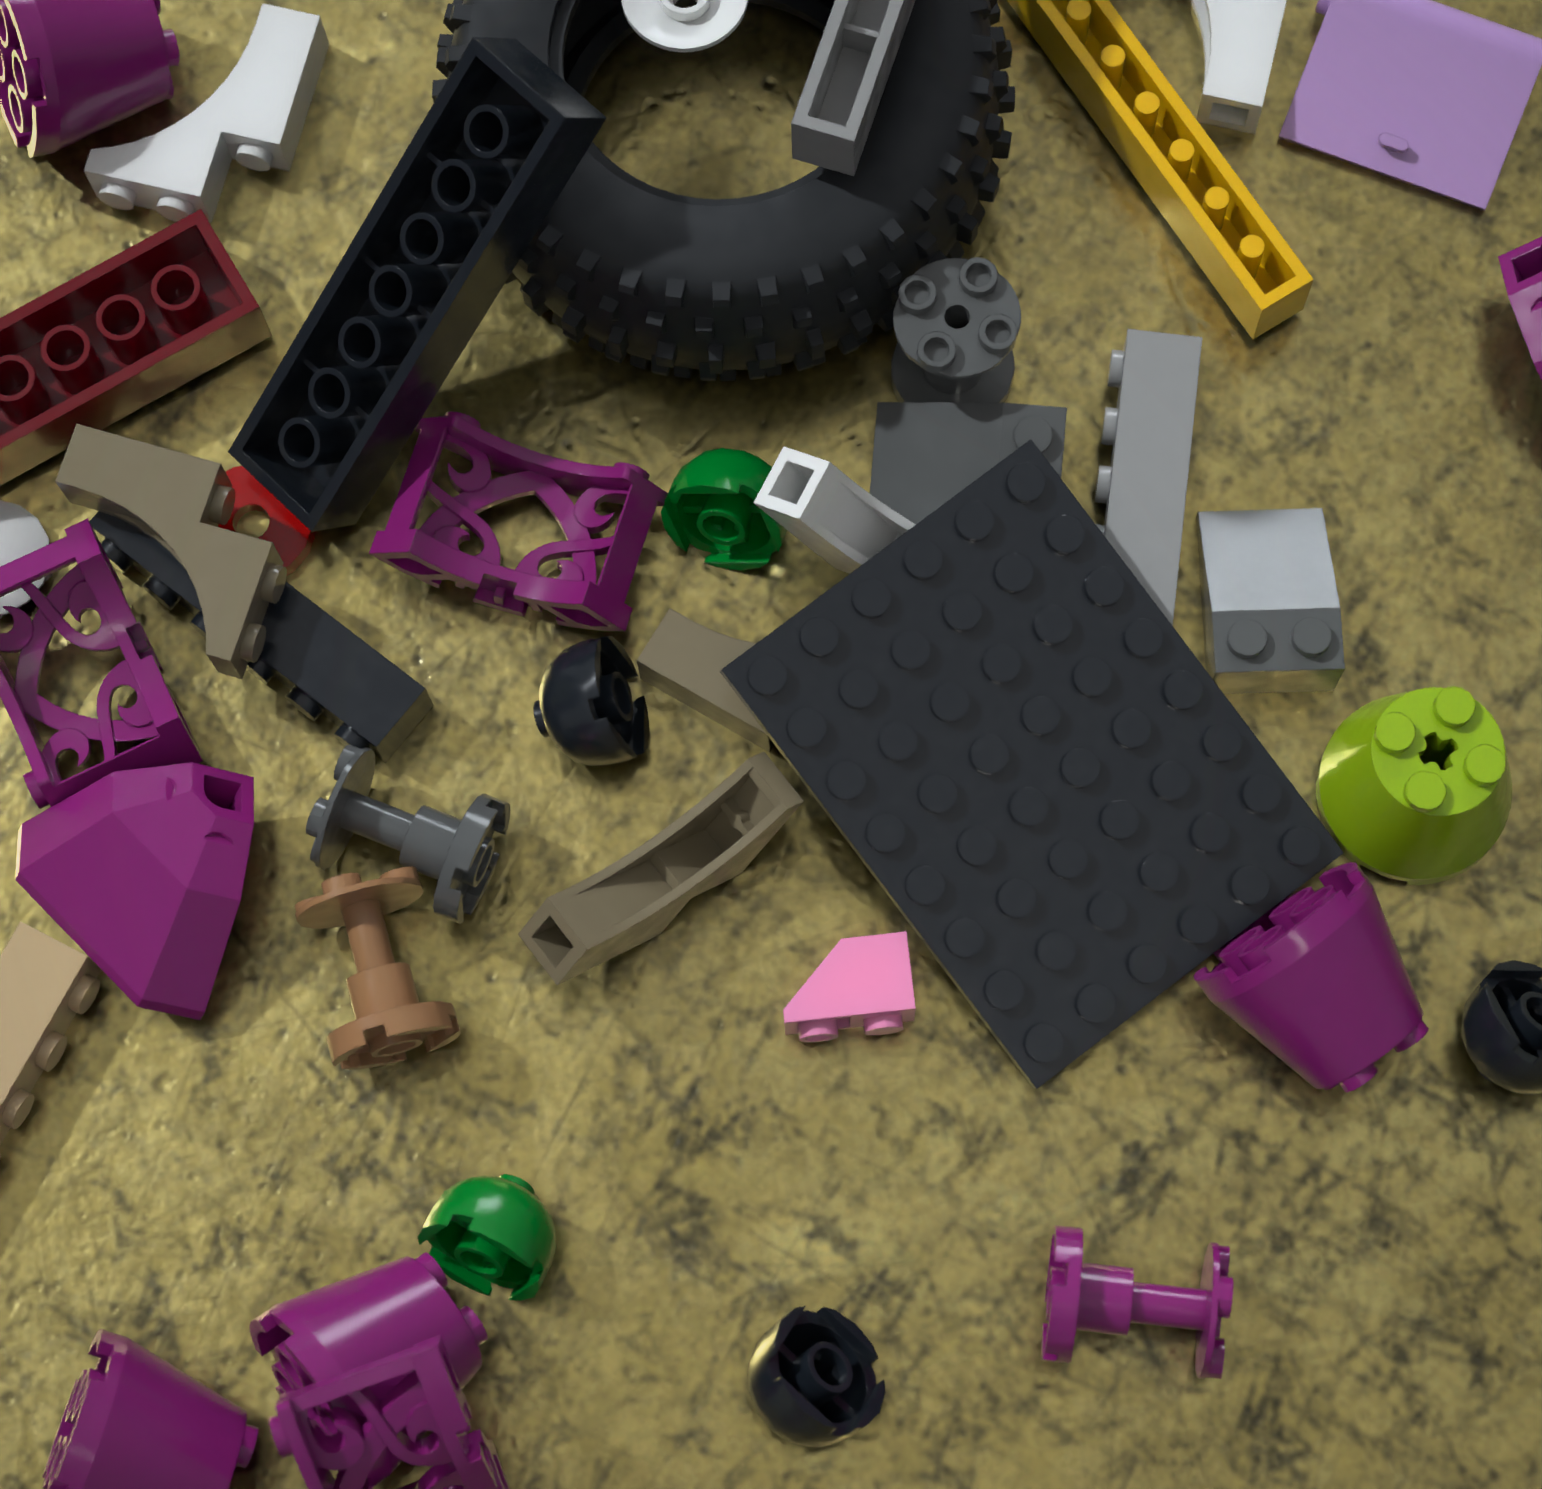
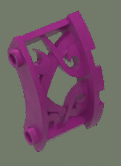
M449 411L445 413V416L421 418L415 430L419 433L387 526L385 530L376 532L369 554L401 572L436 588L440 586L441 580H451L456 582V587L464 589L467 586L475 589L476 593L473 602L524 617L527 607L531 606L534 611L542 612V609L556 615L558 625L602 631H625L633 608L624 602L656 506H663L668 494L649 481V473L636 465L624 462L615 463L614 466H599L542 454L506 441L481 429V424L476 419L460 412ZM443 447L470 460L473 465L469 472L458 473L448 463L449 480L453 488L459 493L454 498L432 481ZM491 470L505 476L491 480ZM535 494L552 513L567 541L551 542L534 549L520 561L515 570L501 566L500 547L497 538L489 525L477 514L502 502ZM567 494L579 497L575 505ZM427 495L440 508L418 530L415 529ZM603 502L624 504L614 536L591 539L589 534L604 531L614 521V512L601 516L596 513V507ZM462 524L474 532L484 544L483 550L475 556L464 553L458 548L462 542L470 541L469 533L460 528ZM607 554L596 585L595 556ZM560 558H572L573 562L569 560L557 561V568L562 573L556 579L543 577L538 572L540 566L547 561Z
M88 518L66 528V537L0 567V597L22 588L39 608L32 620L27 613L19 608L3 606L13 616L14 624L9 632L0 633V651L7 653L21 652L15 682L0 654V697L30 763L32 771L23 774V777L39 809L48 805L52 807L115 771L190 762L198 764L203 761L181 707L161 673L163 668L141 622H137L122 590L123 585ZM77 562V565L64 575L47 597L32 584L34 581ZM70 609L73 617L81 623V616L85 611L95 610L100 615L101 625L96 633L87 636L72 628L63 617ZM56 629L65 639L82 649L106 652L121 648L125 660L113 667L100 686L96 703L98 719L62 709L38 694L42 664ZM123 686L132 687L137 693L135 705L130 708H123L118 704V712L123 720H113L111 705L114 692ZM32 717L59 730L47 741L45 746ZM90 740L102 741L103 762L62 780L58 769V760L64 751L75 750L79 756L78 767L81 768L91 756L92 745ZM148 740L117 755L116 742Z
M441 1335L416 1343L414 1347L319 1382L283 1393L275 1404L278 1415L269 1418L271 1433L282 1458L294 1456L308 1489H362L372 1467L386 1447L397 1458L406 1463L416 1466H433L418 1481L397 1489H510L493 1440H487L481 1429L467 1433L472 1430L469 1419H472L471 1410ZM414 1370L393 1387L380 1402L369 1388L371 1385ZM348 1394L361 1408L367 1418L361 1427L358 1419L350 1411L342 1407L331 1406L334 1426L339 1431L332 1436H324L313 1427L308 1417L307 1409ZM405 1426L408 1436L401 1431ZM423 1431H433L426 1438L416 1439L417 1435ZM330 1470H339L336 1480Z

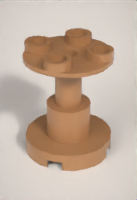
M416 867L397 868L382 874L379 879L361 882L360 874L358 873L334 876L321 883L323 895L302 900L295 905L296 921L302 927L313 929L346 927L357 970L356 974L346 980L355 1020L335 1029L326 1038L334 1066L340 1063L342 1069L356 1070L388 1065L407 1060L405 1052L418 1047L423 1041L428 1053L449 1044L460 1036L461 1031L452 1003L441 1001L419 1003L410 965L408 963H395L384 915L410 905L420 898L424 892Z

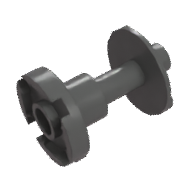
M981 257L938 260L923 266L913 275L907 277L900 285L898 299L893 311V325L897 344L891 360V383L897 401L1003 403L1008 393H1010L1014 379L1015 362L1012 349L1021 326V308L1011 284L998 273L992 262Z
M350 744L346 745L335 766L334 780L337 782L329 800L319 798L314 804L307 821L306 834L316 838L311 849L310 860L320 869L325 870L331 867L345 850L353 833L400 851L399 864L401 866L416 867L419 873L438 880L433 902L434 913L456 923H463L464 913L472 914L482 898L496 867L500 854L493 851L495 840L492 837L494 831L506 835L510 820V804L487 794H482L471 804L463 819L456 818L426 805L421 806L417 813L413 815L368 797L375 771V753L367 747L361 749Z

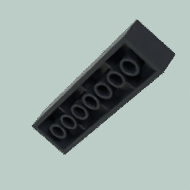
M472 37L228 451L233 458L311 532L355 525L607 119L517 39Z

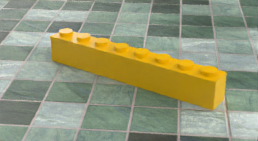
M1007 0L1252 340L1303 310L1314 279L1109 0Z

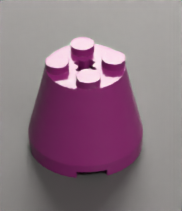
M0 0V108L17 148L27 146L29 158L53 154L166 99L173 98L174 88L169 67L179 65V48L173 30L162 29L159 18L161 11L160 0Z
M1355 862L1345 863L1325 871L1319 877V880L1324 885L1319 890L1314 891L1312 887H1307L1291 897L1287 896L1214 952L1219 963L1211 972L1205 966L1194 974V980L1213 1004L1314 1088L1329 1090L1340 1084L1346 1093L1361 1087L1376 1075L1378 1068L1374 1062L1393 1048L1396 1052L1408 1049L1420 1041L1429 1030L1422 1020L1423 1010L1374 887Z
M426 1252L416 1259L405 1256L275 1304L253 1319L249 1325L255 1349L261 1356L271 1351L276 1361L272 1365V1371L279 1383V1386L275 1388L279 1396L288 1391L297 1390L414 1347V1344L441 1335L453 1369L463 1389L482 1367V1357L478 1346L488 1340L486 1330L477 1315L468 1306L458 1309L444 1288L448 1286L447 1278L436 1260ZM414 1370L371 1385L369 1388L380 1402L393 1387ZM348 1394L307 1409L308 1417L313 1427L324 1436H332L339 1431L334 1426L331 1406L342 1407L350 1411L358 1419L361 1427L367 1419L361 1408ZM405 1426L401 1431L408 1436ZM427 1431L419 1433L416 1439H421ZM386 1447L372 1467L362 1489H372L390 1476L402 1460L397 1458Z
M99 1329L88 1353L89 1355L99 1357L95 1369H83L79 1379H76L42 1476L44 1478L42 1488L228 1489L235 1467L246 1468L256 1444L259 1429L246 1424L247 1412L128 1337Z

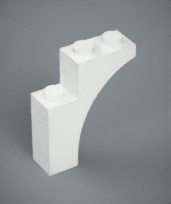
M1190 0L1198 19L1205 57L1203 91L1196 119L1198 122L1255 134L1287 0Z
M262 3L248 45L237 65L222 85L196 110L174 125L154 135L127 144L90 150L84 172L96 196L105 204L117 209L131 210L134 205L153 209L161 216L175 222L201 209L207 220L212 223L232 159H235L238 163L249 169L257 171H267L270 167L290 171L329 46L321 17Z
M787 447L782 448L753 502L832 567L849 574L916 525L861 488L831 462Z

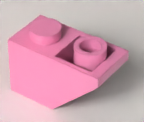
M907 932L840 939L783 1009L785 1035L799 1034L801 1042H821L837 1038L838 1029L863 1026L866 1035H886L902 1031L903 1022L914 1021L916 1007Z

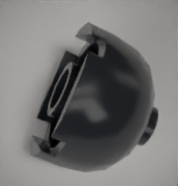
M613 636L588 639L564 649L545 669L540 683L539 700L535 701L533 707L535 722L540 733L544 737H550L554 745L574 762L590 766L626 762L636 758V755L645 753L648 747L649 720L645 697L642 696L634 702L632 701L631 689L627 679L637 677L638 675L626 650Z
M1512 960L1497 964L1474 989L1464 1005L1461 1036L1470 1059L1484 1078L1512 1092L1536 1095L1542 1093V980L1540 979L1542 977V968L1535 964Z
M805 1306L794 1308L782 1317L756 1343L747 1372L748 1390L757 1414L771 1431L790 1443L808 1447H823L852 1437L866 1427L880 1413L886 1393L885 1381L883 1379L876 1384V1376L871 1364L878 1359L873 1344L854 1322L834 1309L822 1307L817 1312L804 1310Z

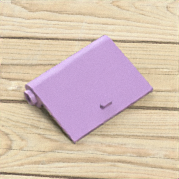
M1318 0L1315 12L1325 15L1280 131L1279 138L1485 211L1542 66V39L1432 0Z

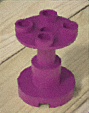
M1055 1225V1234L1052 1235L1045 1291V1302H1047L1046 1320L1049 1321L1048 1323H1043L1042 1361L1069 1364L1072 1358L1076 1330L1127 1336L1130 1323L1196 1330L1195 1363L1197 1378L1221 1379L1225 1355L1224 1338H1219L1221 1318H1230L1233 1301V1277H1228L1229 1246H1220L1214 1242L1209 1243L1203 1263L1200 1289L1134 1282L1133 1268L1082 1262L1083 1228Z

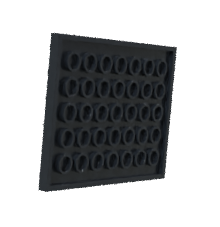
M1031 439L720 671L1034 1089H1038L1344 853Z

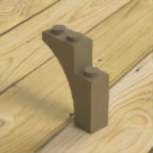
M76 424L55 480L56 484L70 503L109 514L137 527L155 539L176 558L187 571L197 592L206 631L207 657L218 673L243 679L248 662L255 663L263 650L266 627L262 625L269 602L276 604L279 601L286 583L287 569L282 566L283 561L273 542L218 527V524L225 525L228 522L235 503V489L232 488V483L220 463Z
M669 608L637 659L640 679L766 751L770 752L774 743L720 673L721 669L756 643L736 639L713 631Z
M765 752L750 757L699 803L647 842L603 870L548 897L518 935L556 985H559L660 935L691 898L740 875L804 801Z

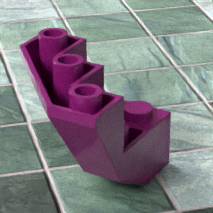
M193 762L112 772L22 823L18 831L15 880L137 1007L201 1020L205 1013L241 901L254 827V777Z

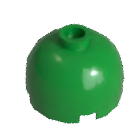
M719 448L704 451L682 466L672 482L661 510L665 531L673 542L685 552H687L690 544L699 550L710 552L711 554L706 556L704 562L717 568L739 571L761 568L769 563L773 552H779L787 532L783 526L753 503L772 467L758 456L743 450Z
M502 1174L499 1177H471L461 1180L445 1190L432 1208L417 1237L419 1245L426 1240L432 1245L428 1254L436 1260L444 1274L452 1280L488 1296L492 1291L491 1283L503 1288H511L513 1291L508 1300L514 1301L535 1297L551 1267L556 1250V1238L553 1220L543 1203L534 1195L535 1192L532 1186L523 1179L509 1174Z

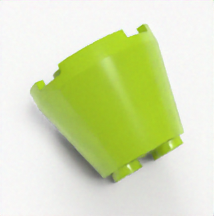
M1455 686L1422 688L1382 697L1360 707L1337 728L1322 755L1316 781V801L1324 827L1342 849L1343 855L1348 860L1382 876L1406 881V885L1438 883L1464 873L1477 864L1498 840L1504 830L1511 809V772L1503 736L1495 719L1468 691Z

